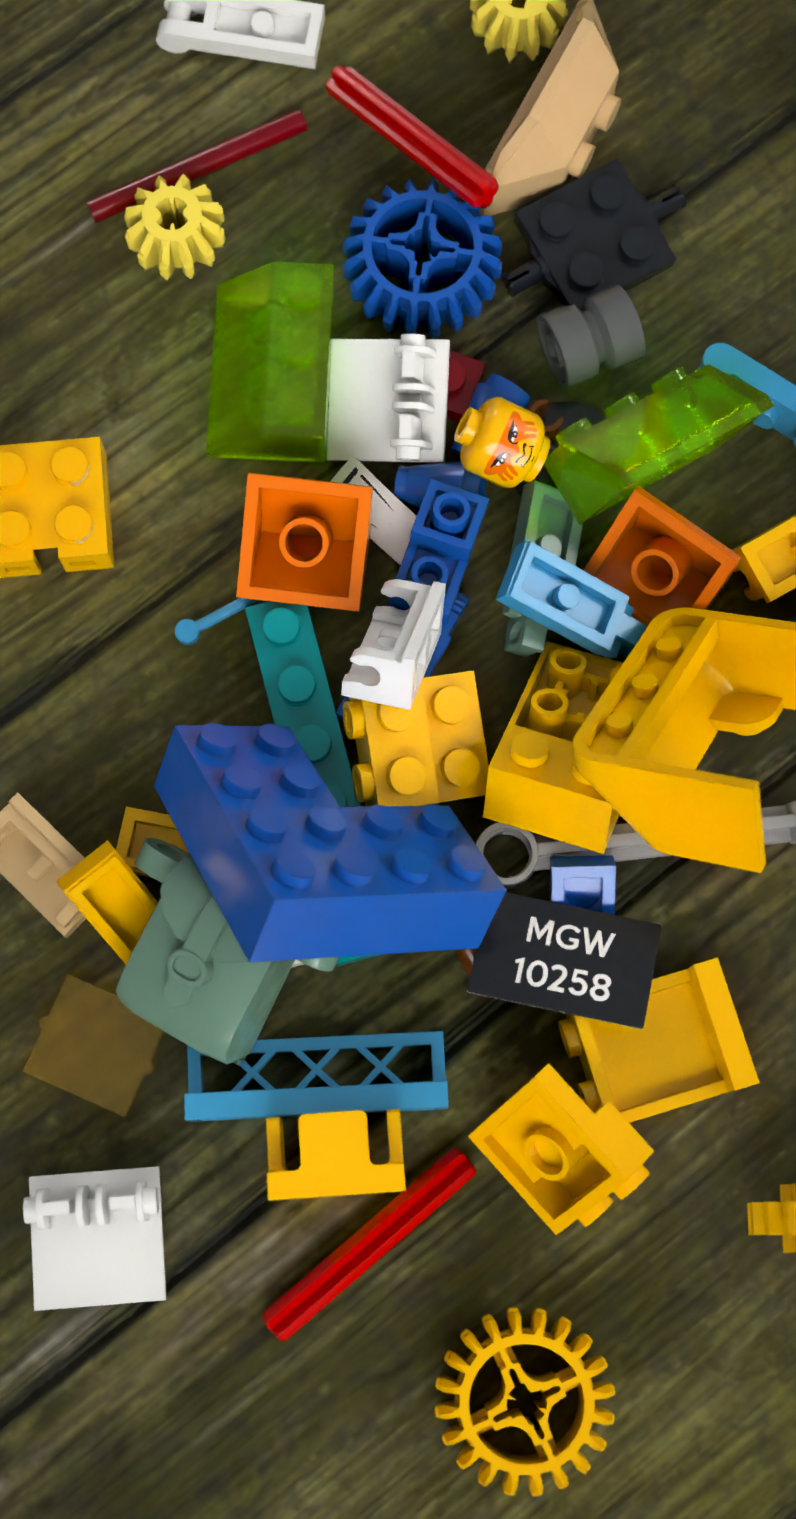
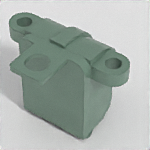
M146 838L136 858L135 865L145 874L163 883L160 888L161 898L122 972L116 988L118 999L137 1016L198 1052L225 1064L233 1062L239 1066L243 1063L246 1056L251 1053L295 960L248 962L191 854L166 841ZM339 957L297 960L318 970L333 971Z

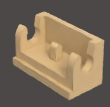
M17 792L9 800L10 803L0 811V873L65 938H68L86 918L62 891L56 881L81 862L84 857Z

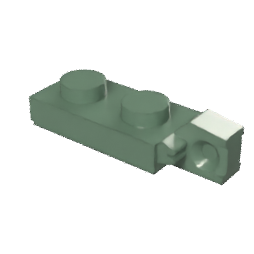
M536 480L523 486L510 560L516 545L527 540L534 542L576 566L587 505L586 499ZM503 604L502 614L511 617L507 623L504 651L522 657L543 652L547 630L550 629Z

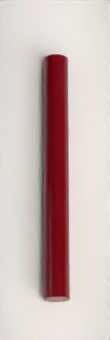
M299 109L286 113L86 201L89 212L95 224L126 211V207L137 206L135 198L137 187L150 192L156 191L155 181L158 175L167 182V186H175L182 174L192 182L306 132L307 125Z

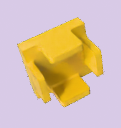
M400 1109L386 1110L389 1161L382 1165H374L370 1161L368 1119L364 1111L356 1110L301 1115L298 1119L301 1165L295 1171H290L285 1166L283 1119L281 1117L266 1118L269 1172H267L268 1200L406 1191Z

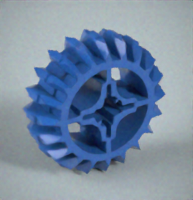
M409 177L408 181L404 184V193L399 195L386 185L382 191V204L367 198L363 204L364 217L353 216L349 223V233L351 236L345 237L343 241V256L347 259L342 265L343 277L346 281L352 282L349 286L350 296L354 302L365 301L363 312L368 320L384 313L383 328L387 333L392 331L398 323L406 324V334H417V327H428V333L433 339H436L440 335V324L444 322L458 333L459 329L463 327L462 314L477 320V317L482 313L481 301H491L496 289L493 281L501 277L502 262L497 257L501 255L502 243L499 236L492 235L494 233L492 216H479L480 206L477 208L471 207L466 202L461 204V198L451 190L446 195L439 193V186L434 178L427 185V190H416V185ZM413 227L411 230L407 232L397 233L398 231H401L403 229ZM437 229L453 236L458 242L443 238ZM427 243V257L429 261L423 262L421 275L417 276L416 257L421 256L423 244ZM379 269L386 270L387 276L401 279L406 284L408 291L390 283L381 274ZM438 285H451L443 290L429 293L434 287Z

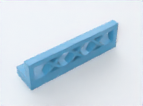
M443 1031L257 1040L250 1054L264 1055L253 1067L244 1060L240 1066L247 1074L231 1091L203 1093L202 1057L207 1055L187 1045L189 1093L184 1094L185 1120L190 1122L300 1117L303 1114L362 1110L365 1113H383L388 1109H400V1112L445 1110L449 1108ZM431 1046L432 1082L403 1083L386 1066L403 1047ZM373 1048H392L381 1061L368 1050ZM356 1049L375 1066L360 1085L339 1086L323 1071L325 1066L340 1050ZM328 1051L317 1065L303 1053ZM293 1052L311 1069L296 1088L275 1089L259 1074L277 1053ZM380 1073L384 1074L392 1082V1084L371 1083ZM317 1075L330 1086L306 1088ZM253 1079L265 1089L243 1091Z

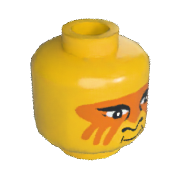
M502 397L488 399L478 410L469 407L463 414L454 436V440L462 444L460 460L463 468L502 488H513L523 480L526 482L534 480L545 463L551 443L550 438L545 436V426L540 416Z

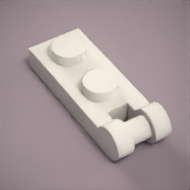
M164 0V7L168 14L167 18L159 23L156 42L162 49L168 52L185 53L190 49L311 69L316 67L325 20L323 4L298 0ZM196 14H203L204 20L203 23L190 21V17H194Z

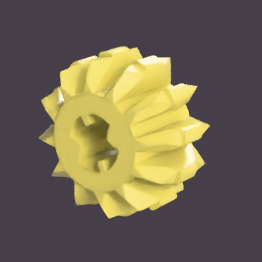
M470 0V10L472 11L471 27L474 36L485 37L484 46L488 54L501 47L504 48L505 56L509 63L516 56L517 52L523 51L534 61L535 57L539 54L540 46L552 49L558 40L559 31L562 30L567 21L568 9L566 8L565 0Z
M182 174L175 186H167V182L158 175L155 181L156 191L150 192L137 187V193L135 194L137 206L126 207L124 218L127 227H129L125 234L127 245L132 252H138L139 264L145 271L158 265L160 275L168 280L175 268H182L183 273L192 279L195 274L194 263L199 262L212 267L215 261L213 249L223 247L225 233L224 229L220 227L222 222H224L223 209L218 202H212L211 191L205 184L191 190L190 180Z

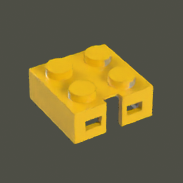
M100 437L0 445V578L42 575L41 564L35 556L34 550L58 548V558L66 572L114 568L107 455Z

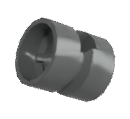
M615 284L586 296L581 310L574 304L570 306L562 305L537 317V332L543 354L555 380L564 389L588 381L593 376L598 375L600 363L613 371L638 361L645 356V337L639 316L629 295L620 285Z

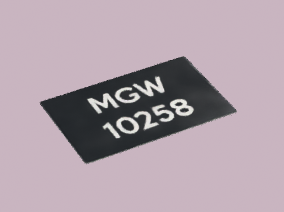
M506 892L479 948H476L467 991L473 994L643 1029L662 927L656 923Z

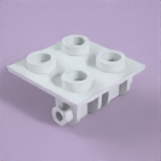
M402 334L401 339H331L327 460L348 461L354 456L359 461L445 463L450 340L425 339L426 336L421 334Z
M159 1166L29 1177L30 1197H24L23 1215L25 1224H31L34 1311L167 1300Z

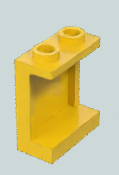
M718 957L694 964L688 969L652 979L643 1029L567 1013V1019L558 1021L561 1038L568 1057H580L587 1081L578 1083L580 1098L593 1113L609 1100L630 1123L760 1083Z

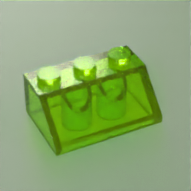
M273 261L217 285L206 445L207 457L326 462L331 339H333L336 297L334 264Z
M710 364L689 375L685 373L683 367H680L653 383L651 388L654 393L639 400L636 393L633 392L610 405L603 411L607 419L594 426H591L588 419L584 418L564 429L555 436L559 446L547 456L544 466L580 525L629 498L638 486L645 489L722 446L774 406L769 396Z

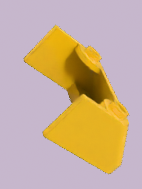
M689 607L674 608L660 613L650 622L575 734L573 750L578 772L656 851L762 873L766 866L759 781L696 770L719 730L742 736L756 735L772 726L783 708L796 710V622Z

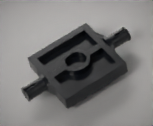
M617 158L517 210L513 221L528 245L530 261L501 275L504 287H508V294L511 297H515L516 294L542 282L544 286L557 295L562 305L570 306L574 304L581 310L584 298L590 294L615 284L620 285L627 291L671 268L676 257L659 229L658 220L680 208L686 207L684 194H679L681 188L677 184H673L670 188L646 199L644 195L635 189Z

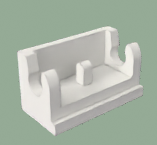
M393 579L384 583L381 589L383 595L390 598L400 597L407 601L410 608L399 610L393 606L375 607L371 624L360 648L353 651L350 658L353 664L349 673L345 674L343 678L342 696L411 710L441 635L445 583L433 581L432 586L400 579Z

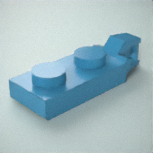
M527 540L516 545L495 599L590 652L609 659L617 658L618 654L627 658L648 627L631 617L634 608L628 604L630 596L534 542Z

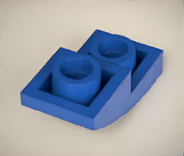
M431 479L412 527L410 541L396 579L432 586L433 581L445 583L442 624L447 625L490 498ZM389 597L388 606H393L400 610L410 608L404 599Z

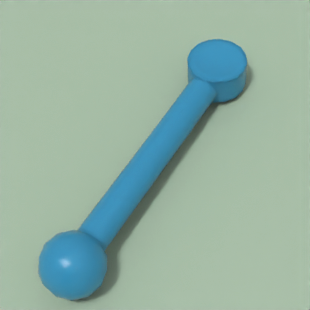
M238 598L196 621L191 619L181 620L175 627L176 638L183 645L195 644L200 637V632L260 600Z

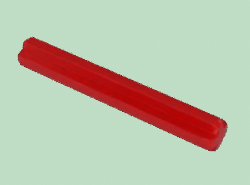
M338 65L332 69L331 78L326 83V90L331 97L471 207L477 208L480 206L481 208H487L493 202V196L499 190L496 178L352 67L344 68Z
M458 1148L448 1151L410 1184L406 1191H402L263 1313L262 1319L271 1333L280 1341L288 1340L470 1181L476 1174L473 1163Z

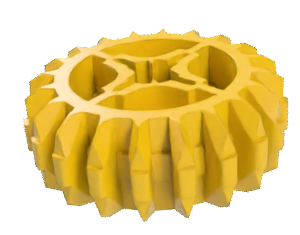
M509 1307L506 1314L509 1329L499 1331L495 1319L488 1313L482 1316L481 1320L489 1337L479 1342L474 1333L467 1328L460 1333L461 1340L471 1350L467 1358H464L455 1351H446L444 1361L450 1367L458 1370L459 1374L457 1378L449 1376H438L436 1378V1388L444 1393L455 1394L454 1401L436 1404L435 1415L440 1419L457 1418V1424L448 1427L442 1432V1440L446 1446L455 1445L463 1440L467 1441L468 1444L456 1457V1462L461 1469L471 1466L479 1457L484 1460L477 1476L478 1482L481 1485L488 1486L499 1469L504 1471L502 1486L506 1495L513 1496L518 1487L519 1475H527L528 1486L532 1496H541L543 1493V1483L540 1474L550 1471L555 1484L559 1489H563L569 1485L568 1477L561 1468L564 1463L571 1459L577 1470L583 1474L587 1473L591 1468L586 1457L579 1451L584 1443L597 1451L605 1449L607 1443L604 1438L590 1429L593 1422L602 1425H612L614 1423L615 1415L606 1408L596 1407L595 1400L608 1399L614 1396L615 1388L610 1382L592 1383L591 1378L602 1373L608 1367V1364L603 1356H594L582 1361L581 1357L589 1350L593 1343V1340L586 1333L578 1335L569 1345L565 1342L572 1324L569 1319L561 1316L549 1333L544 1331L547 1321L544 1309L534 1308L531 1314L530 1327H522L519 1309L517 1307ZM532 1344L545 1347L565 1359L569 1367L556 1373L550 1371L542 1375L529 1374L521 1368L511 1346ZM493 1356L502 1378L501 1389L497 1396L484 1403L483 1409L470 1414L469 1397L472 1383L482 1365ZM510 1369H514L520 1383H524L530 1392L542 1390L541 1401H534L538 1408L534 1412L540 1427L538 1431H535L528 1416H524L519 1408H513L509 1411L507 1409V1399L515 1400L511 1393L515 1385L509 1374ZM577 1387L578 1404L575 1418L567 1433L555 1444L548 1424L549 1412L556 1402L567 1396V1391ZM508 1426L519 1427L528 1433L537 1453L530 1455L510 1454L495 1448L480 1434L491 1428L497 1431Z

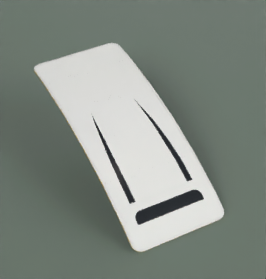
M352 456L330 482L373 487L370 539L401 565L417 515L390 492L356 457Z

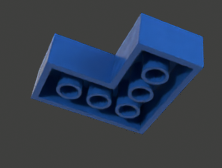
M209 723L203 726L175 725L154 787L248 962L479 948L507 890L449 805L339 807L289 726L275 724L224 726Z

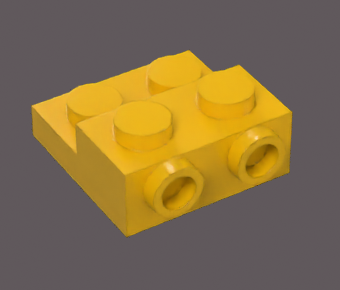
M474 670L424 677L411 710L349 697L350 701L343 703L345 731L349 739H356L359 764L354 765L352 769L354 791L357 800L360 803L365 802L366 807L373 805L425 806L485 795L489 764Z
M549 1063L468 1135L471 1141L555 1235H558L577 1219L584 1227L589 1226L614 1202L609 1196L612 1192L620 1200L633 1192L649 1176L650 1172L643 1163L654 1152L650 1145L609 1100L593 1113Z

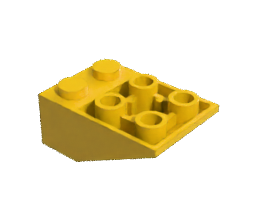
M546 642L544 650L535 665L489 764L483 818L604 854L619 813L578 772L574 757L573 738L622 666V662L552 642Z

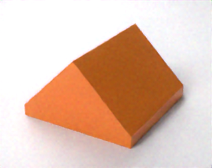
M249 472L247 475L236 597L359 612L370 545L373 487Z
M638 486L629 497L583 571L630 596L628 604L634 608L631 617L648 626L657 615L670 609L689 607L707 610L728 582L742 557Z

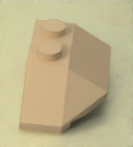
M579 0L572 15L487 164L485 171L496 178L499 190L493 196V202L487 208L480 207L479 216H492L527 206L564 187L572 176L578 179L581 178L587 170L595 151V146L590 144L596 131L600 129L607 132L621 103V98L614 95L619 69L593 0Z

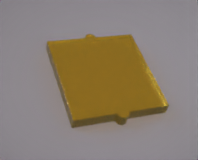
M67 975L49 1016H44L39 1020V1026L42 1028V1031L22 1072L126 1117L145 1074L149 1075L154 1072V1065L151 1061L165 1031L134 1014L119 1001L118 996Z

